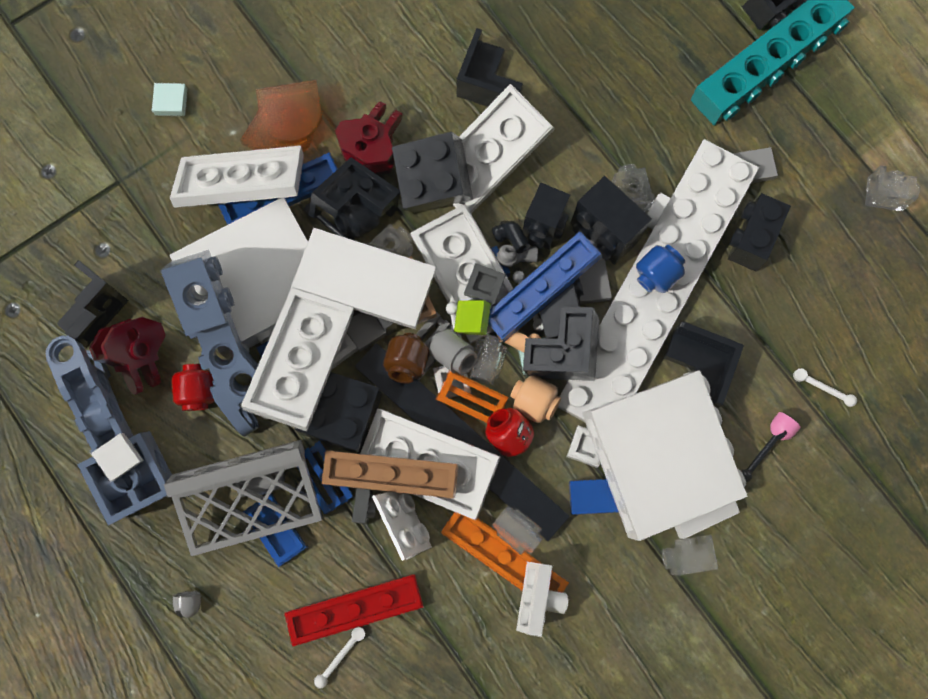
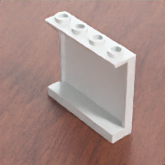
M279 198L169 256L174 261L209 250L211 257H218L223 271V275H220L223 288L228 287L234 300V306L231 307V317L241 344L249 352L250 347L258 343L263 344L270 339L291 290L292 282L308 241L285 199ZM194 285V288L198 294L203 296L208 295V292L204 287L200 285ZM226 346L217 348L219 353L226 359L234 356L232 350Z
M700 370L683 374L684 376L621 400L582 412L628 538L637 541L643 540L748 497L744 488L746 486L744 475L736 467L733 459V446L729 439L725 437L721 427V414L711 401L709 382L701 374Z

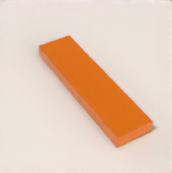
M454 512L440 532L521 591L523 590L527 562L542 564L478 518L474 520ZM551 571L549 590L563 593L569 582Z

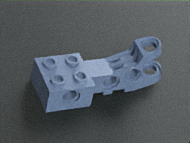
M206 250L171 261L160 271L185 335H189L190 339L198 338L202 348V355L198 356V360L202 370L209 368L212 374L214 386L210 387V391L214 401L238 433L245 437L258 429L259 424L253 413L244 411L241 407L250 385L243 386L239 384L235 376L240 373H246L253 379L258 363L241 344L231 317V307L234 306V300L228 287L223 288L220 281V275H223L219 259L217 256L211 257L210 251ZM194 285H200L207 290L208 295L203 296L198 294L194 288ZM226 346L232 350L234 356L226 360L221 359L216 354V348Z
M59 336L53 339L47 346L46 359L64 401L68 402L80 432H83L92 449L90 452H94L118 434L124 433L144 460L112 482H110L94 457L77 464L107 525H110L166 497L167 493L164 484L172 473L150 431L133 436L108 379L111 375L107 365L94 361L95 366H93L90 362V359L93 360L90 350H85L80 342L70 336ZM66 346H72L74 353L71 359L66 362H60L58 356L61 349Z

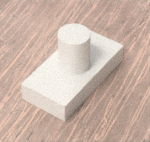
M527 562L517 631L542 637L545 611L560 614L566 612L568 607L567 594L549 590L552 566Z

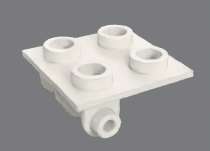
M386 492L373 496V500L402 560H408L418 555V553L432 548L429 542L428 530L420 523L414 511L415 503L409 494Z

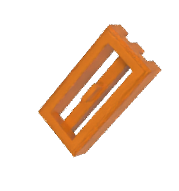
M449 370L436 400L487 423L489 416L446 397L448 391L493 412L503 409L509 397ZM455 379L498 399L497 406L451 385L453 380Z

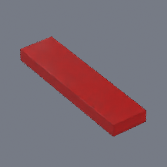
M414 574L285 612L284 615L293 647L424 608Z

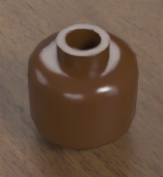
M404 333L392 338L383 360V366L388 372L389 377L400 383H411L413 380L421 378L428 361L429 348L422 341L421 337L414 333Z

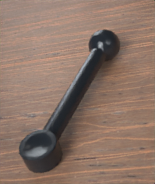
M309 203L305 206V213L307 214V216L311 217L309 215ZM321 214L316 217L336 235L355 241L353 237L343 235L335 225Z

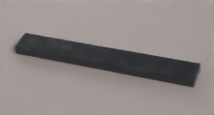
M376 343L355 365V368L372 384L379 387L381 392L414 422L500 456L501 458L489 489L548 542L570 516L443 402L436 400V396L416 379L411 383H400L391 379L383 366L386 351Z

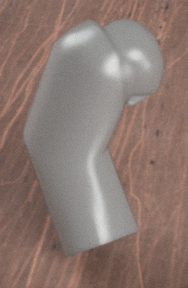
M504 245L497 253V260L504 267H511L519 262H536L538 257V249L530 246L523 253H517L513 246Z

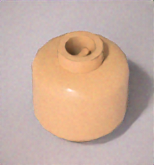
M536 375L529 376L524 382L518 380L510 397L515 399L513 408L519 410L524 417L535 423H541L545 419L550 421L561 401V397L557 396V387Z

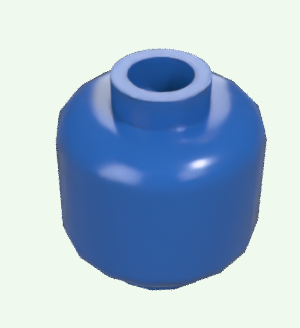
M656 245L636 264L637 272L640 275L637 281L650 293L653 290L666 293L684 276L685 269L683 264L685 260L672 246L666 245L663 247Z

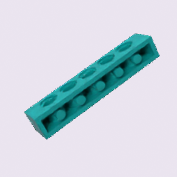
M807 0L699 84L690 101L714 126L722 119L726 122L739 112L741 104L745 101L748 104L752 103L763 92L762 88L767 84L770 87L776 84L784 76L785 73L783 71L788 67L795 69L807 57L805 55L810 50L813 52L818 51L828 41L827 37L830 34L838 35L850 23L847 18L855 7L848 0ZM725 88L731 89L734 93L728 92Z

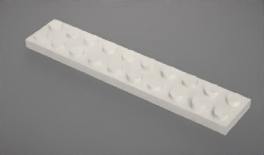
M705 139L703 140L599 325L595 381L568 380L560 395L561 401L558 408L585 422L582 412L599 408L636 394L759 167ZM656 245L663 247L666 245L672 246L685 260L683 264L685 269L684 276L666 293H660L656 290L650 293L637 281L640 275L637 272L636 264Z

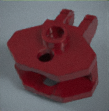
M381 101L375 105L369 115L364 113L362 118L343 120L335 129L344 160L347 161L352 157L377 175L390 173L395 166L392 151V135L403 117L401 112L395 110L385 125L379 122L387 108V105Z
M145 317L124 320L98 331L89 347L93 360L113 366L116 373L121 372L130 393L136 395L143 392L142 382L137 371L139 367L150 387H155L161 382L154 361L159 359L157 352L166 336L162 323Z

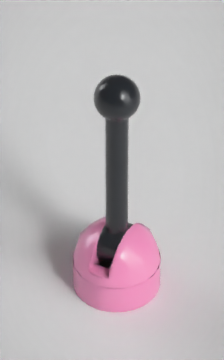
M778 412L770 424V431L773 436L748 468L741 470L746 482L752 479V472L778 440H789L800 430L801 427L795 420L782 412Z

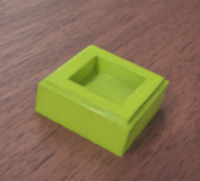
M458 301L454 332L465 335H487L491 303L487 301Z

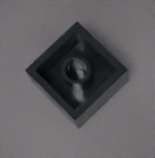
M452 131L392 147L403 209L419 213L473 200L462 139Z
M604 175L578 200L570 225H572V230L575 234L581 232L588 240H592L597 244L595 248L602 254V258L605 261H610L613 265H616L640 241L652 218Z
M330 372L308 430L304 431L298 428H294V430L300 435L360 454L383 394L379 387Z

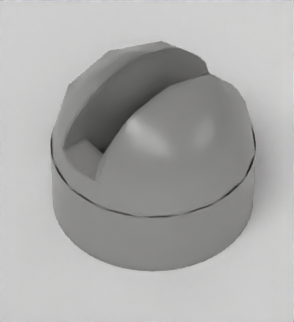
M187 591L173 595V608L178 616L191 618L199 611L201 605L200 592Z

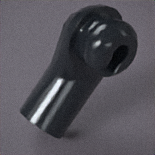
M503 220L499 222L500 225L494 226L491 230L497 242H502L506 238L510 240L517 253H523L530 248V243L523 230L514 221Z

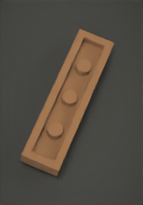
M325 451L322 484L455 498L459 464Z

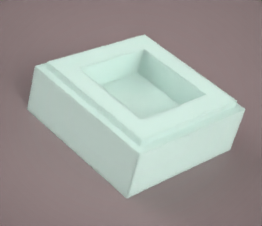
M154 83L152 103L154 115L185 116L186 85Z

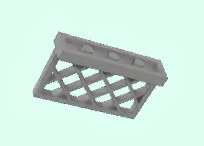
M302 440L176 473L169 477L164 487L167 496L172 497L191 556L322 521V513L304 457L305 450ZM299 466L302 480L297 488L279 479L284 470ZM274 472H278V474L276 475V477H274V476H272V475H270V474H271V473H274ZM261 477L272 483L264 497L246 488L252 478ZM245 481L243 486L238 484V482ZM275 485L293 494L285 508L268 500ZM303 485L305 486L306 493L300 491ZM228 486L239 492L232 506L213 497L219 487ZM213 489L210 495L205 493V491ZM242 494L260 503L253 517L235 508ZM195 495L206 501L199 515L186 509L183 497ZM296 497H299L310 503L312 514L300 517L289 511ZM209 503L228 512L220 526L202 517ZM264 505L281 514L277 523L266 525L256 519ZM231 514L249 523L243 533L234 534L224 528ZM285 516L290 519V520L283 521V519L285 518ZM189 519L195 521L193 526H191ZM198 523L216 532L212 541L197 544L194 530ZM252 525L257 527V529L250 530ZM219 535L224 536V538L217 539Z

